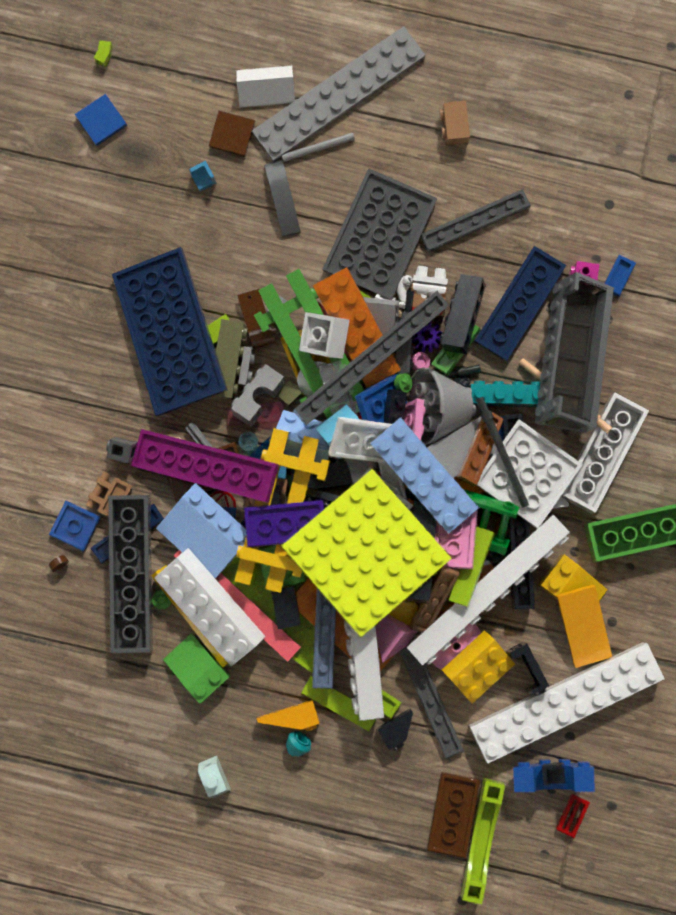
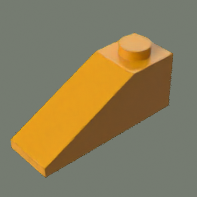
M313 700L256 718L258 723L300 730L305 729L306 731L316 729V725L320 724Z

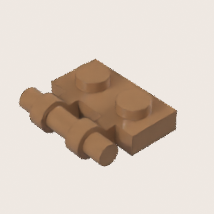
M103 471L101 477H98L96 480L97 484L93 492L88 496L89 500L86 506L93 509L97 502L101 504L97 511L109 517L108 496L128 495L133 486L116 477L111 484L107 482L110 474ZM106 487L108 491L104 499H102L99 495L103 488Z

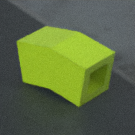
M100 40L98 50L94 56L95 62L104 67L107 66L112 55L113 45L111 42Z

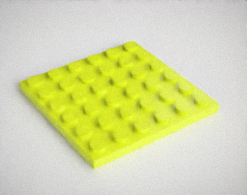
M373 469L282 545L286 553L360 638L451 560L448 553Z

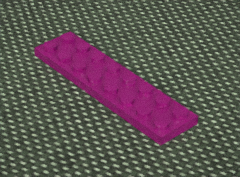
M141 429L131 466L269 503L279 464Z

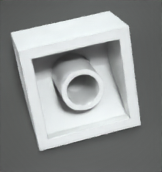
M305 312L299 351L326 357L343 358L349 320Z

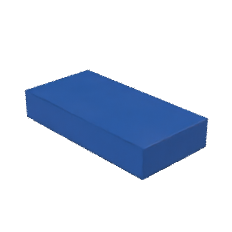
M618 255L604 283L614 287L613 295L617 297L620 296L636 262L621 255Z

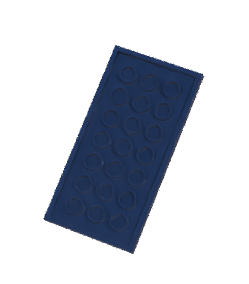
M176 248L113 273L112 277L155 416H161L228 391L183 248Z

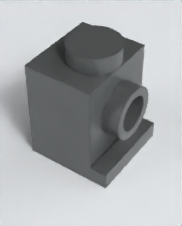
M119 437L110 439L106 446L107 458L125 463L132 462L137 441H130Z

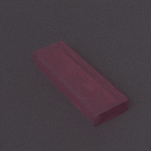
M284 402L259 404L263 413L254 424L279 422L284 410ZM227 407L229 427L247 425L232 414V407Z

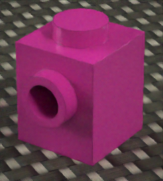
M577 261L574 266H571L569 276L578 272L598 280L600 264ZM579 277L578 285L594 287L596 283Z

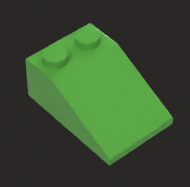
M193 633L163 659L199 704L231 676Z

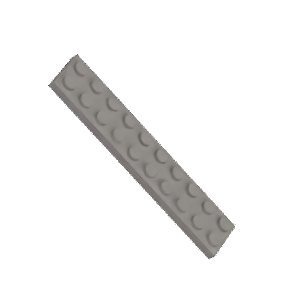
M403 26L253 129L252 133L271 160L275 162L283 154L296 148L419 63L426 55Z

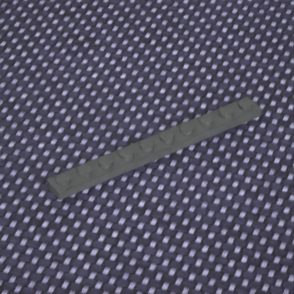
M435 291L293 410L305 426L308 425L449 306L438 291Z

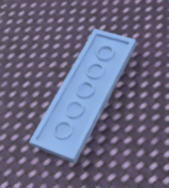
M401 417L370 443L448 534L478 509V506Z

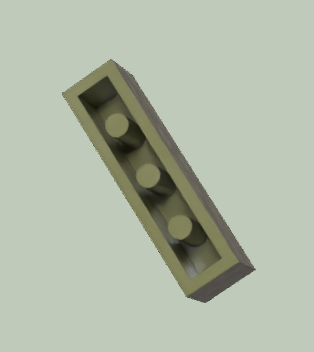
M221 319L216 354L228 391L212 397L233 400L234 395H238L239 385L236 384L237 377L240 376L241 366L239 362L240 358H243L244 352L242 343L243 339H247L248 328H245L243 322Z

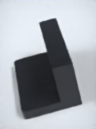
M293 586L282 588L281 593L271 591L278 629L301 625L295 588Z

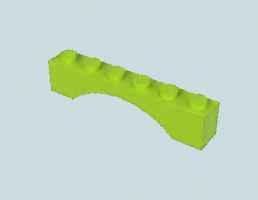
M483 778L461 890L463 901L483 903L492 839L505 789V784L501 781Z

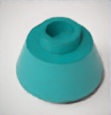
M291 732L286 743L287 752L293 757H300L310 752V739L302 732Z

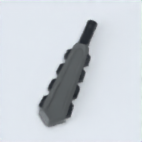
M407 290L405 310L398 319V322L412 311L414 291ZM415 334L394 351L395 359L401 368L395 374H409L413 368L411 355L414 354L412 341L415 340Z

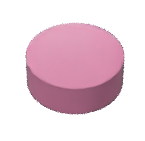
M418 352L412 355L411 359L413 360V369L415 371L419 368H429L430 358L426 353Z

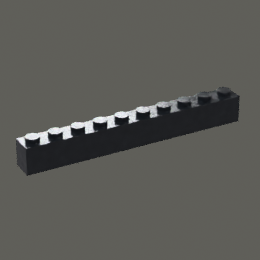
M523 414L502 416L503 440L518 420L523 422ZM519 515L516 518L510 517L507 527V535L510 540L508 546L509 554L530 536V523ZM528 570L523 574L525 579L517 586L514 583L511 585L512 609H535L533 571L530 572Z

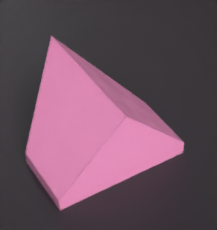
M390 615L385 616L375 626L382 662L407 647L417 631L411 630L409 625Z

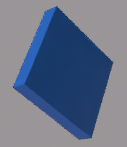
M106 94L75 114L96 146L127 126V123Z
M65 500L49 535L81 551H85L101 517Z

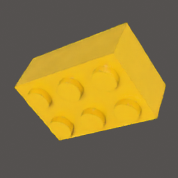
M484 630L441 670L473 704L508 672L515 663L496 640Z

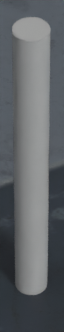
M352 132L282 155L283 162L355 140L354 134Z

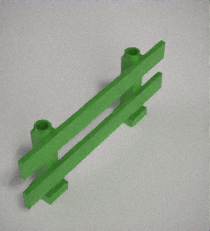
M297 269L286 275L296 297L282 303L271 283L258 290L269 311L263 315L260 311L254 317L262 332L270 329L269 324L276 323L314 393L325 384V381L310 353L299 351L301 337L289 314L301 307L305 312L324 314L316 301L319 297L315 289H310L300 269ZM345 353L343 358L329 357L337 373L349 364ZM362 379L347 391L358 412L360 410L355 396L364 391L361 385L364 383ZM304 396L300 398V402L302 403L303 401H305L307 397ZM334 402L323 412L328 419L340 409L336 402Z

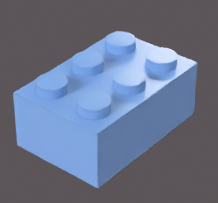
M283 410L276 429L289 432L284 454L299 458L303 438L307 436L319 439L314 462L321 463L322 459L328 460L330 447L315 429L323 422L314 419L305 426L295 413Z

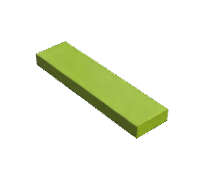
M476 527L473 569L459 570L460 575L454 584L449 601L469 607L492 543L494 532Z
M310 676L301 692L367 731H370L376 720H360L358 714L355 715L352 708V699L336 689L312 688V676Z

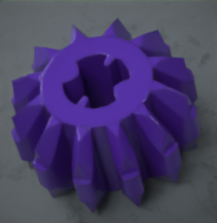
M430 321L428 326L425 325L415 334V340L412 343L418 342L415 345L416 350L421 346V352L424 353L425 349L428 348L429 353H432V346L435 349L439 348L437 343H440V337L438 336H441L442 331H436L439 327L438 324L431 327L432 321ZM425 333L429 334L430 338L428 341L424 340Z

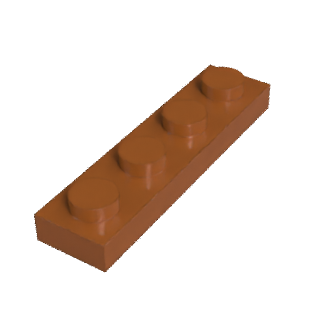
M492 412L494 416L493 421L499 432L503 418ZM482 418L457 477L473 487L479 482L494 444L486 422H483Z

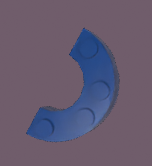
M540 759L539 763L534 764L518 762V766L513 768L514 792H535L546 789L595 792L594 767L588 761L570 763V759H559V762H564L566 783L544 786L542 765L544 763H551L550 759Z

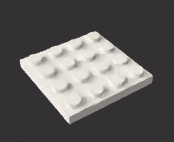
M518 420L503 440V444L529 506L522 508L498 450H496L484 467L477 486L497 500L509 501L520 506L517 515L538 529L583 464L524 422Z

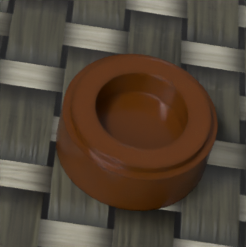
M65 555L58 556L49 563V567L52 572H56L66 566L69 560Z

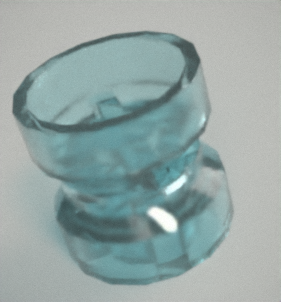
M245 432L239 438V445L243 451L252 453L257 450L259 441L255 434Z

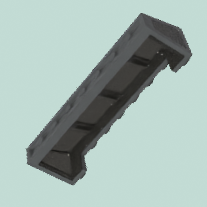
M578 272L566 277L553 286V297L550 305L551 312L547 324L548 333L545 340V354L543 356V369L540 375L541 383L540 390L538 391V405L535 411V424L582 433L596 429L614 287Z

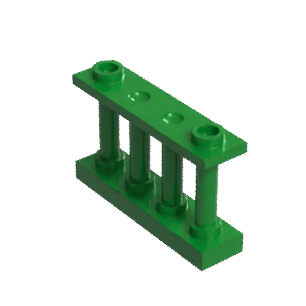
M463 489L478 507L484 508L479 528H487L491 511L503 514L498 533L494 535L489 550L505 555L510 540L505 538L510 517L516 518L520 506L509 501H500Z

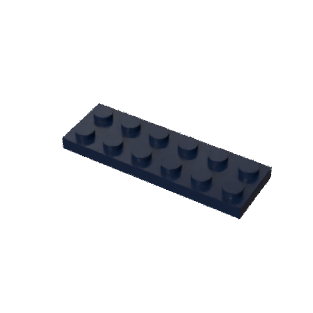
M534 246L474 342L507 362L566 265Z

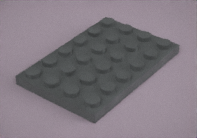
M368 168L322 271L333 275L348 267L358 287L373 294H379L385 299L392 300L437 198Z

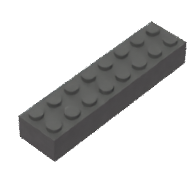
M151 495L108 496L111 653L151 652L153 650Z

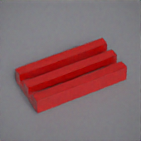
M571 793L556 826V830L575 838L590 802ZM574 800H577L570 814V817L565 825V828L563 829V824L567 818ZM583 803V807L579 813L572 831L569 832V828L573 822L580 804Z

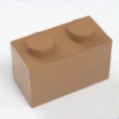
M466 100L443 103L442 110H439L440 121L444 122V128H441L442 139H446V145L469 143L470 131Z

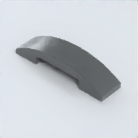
M283 161L264 165L282 237L300 233L298 218Z

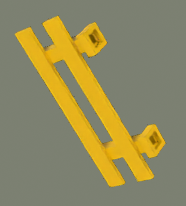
M273 429L268 450L263 449L261 460L279 464L269 503L255 499L254 507L271 505L280 466L295 470L287 504L304 502L311 474L318 475L317 480L325 482L330 461L322 459L321 463L314 462L319 439L304 436L298 458L284 454L289 432ZM246 535L244 546H238L236 557L240 558L235 577L236 582L250 585L255 564L258 562L271 566L265 589L281 593L286 570L293 571V576L301 577L302 570L282 548L283 544L276 545L274 554L259 551L260 546L248 548Z

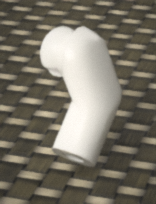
M410 275L403 276L396 289L400 302H406L407 290L413 282V278Z

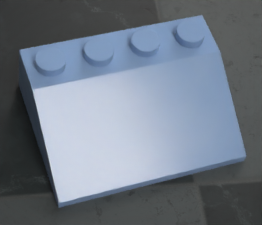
M196 483L184 494L156 528L182 553L189 548L215 579L236 557L238 546H244L246 529Z

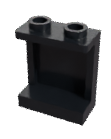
M521 642L505 651L513 660L521 656L535 684L526 688L527 693L536 696L547 691L546 688L550 685L528 644Z

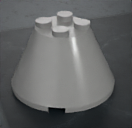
M419 368L412 375V388L407 403L417 398L424 400L426 411L422 423L424 433L421 436V442L425 446L431 445L467 425L472 416L476 415V406L473 405L471 388H466L430 368Z

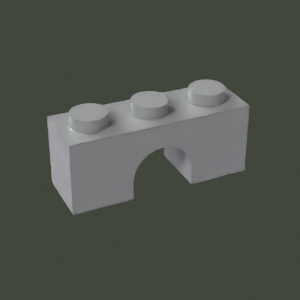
M266 364L262 369H258L254 375V380L251 383H247L244 387L243 394L232 402V414L252 427L263 413L261 406L254 401L255 398L262 393L269 394L274 398L285 385L284 376Z

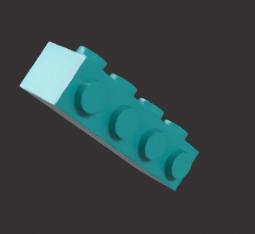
M474 381V384H470L473 405L477 406L476 399L483 397L487 406L537 407L538 391L540 390L541 382H531V385H524V382L514 381L512 384H504V381H493V384H485V381Z

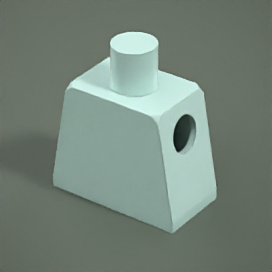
M218 756L199 763L198 773L209 798H214L231 791Z

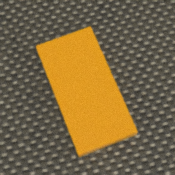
M592 584L556 595L574 667L577 668L612 658L596 586Z

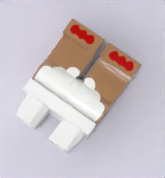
M418 266L416 274L413 276L411 291H414L412 310L435 291H438L446 301L448 279H446L445 269L435 268L434 277H428V267ZM445 309L435 319H444Z

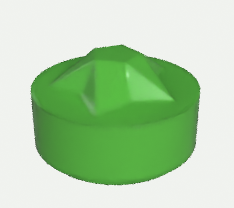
M398 374L395 377L394 385L396 390L406 393L411 390L412 379L409 374Z
M163 590L157 591L152 597L153 605L158 609H167L172 603Z

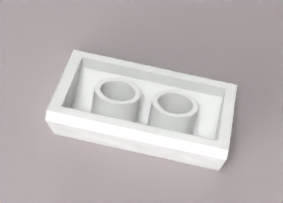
M292 66L236 70L240 108L289 104L295 101Z

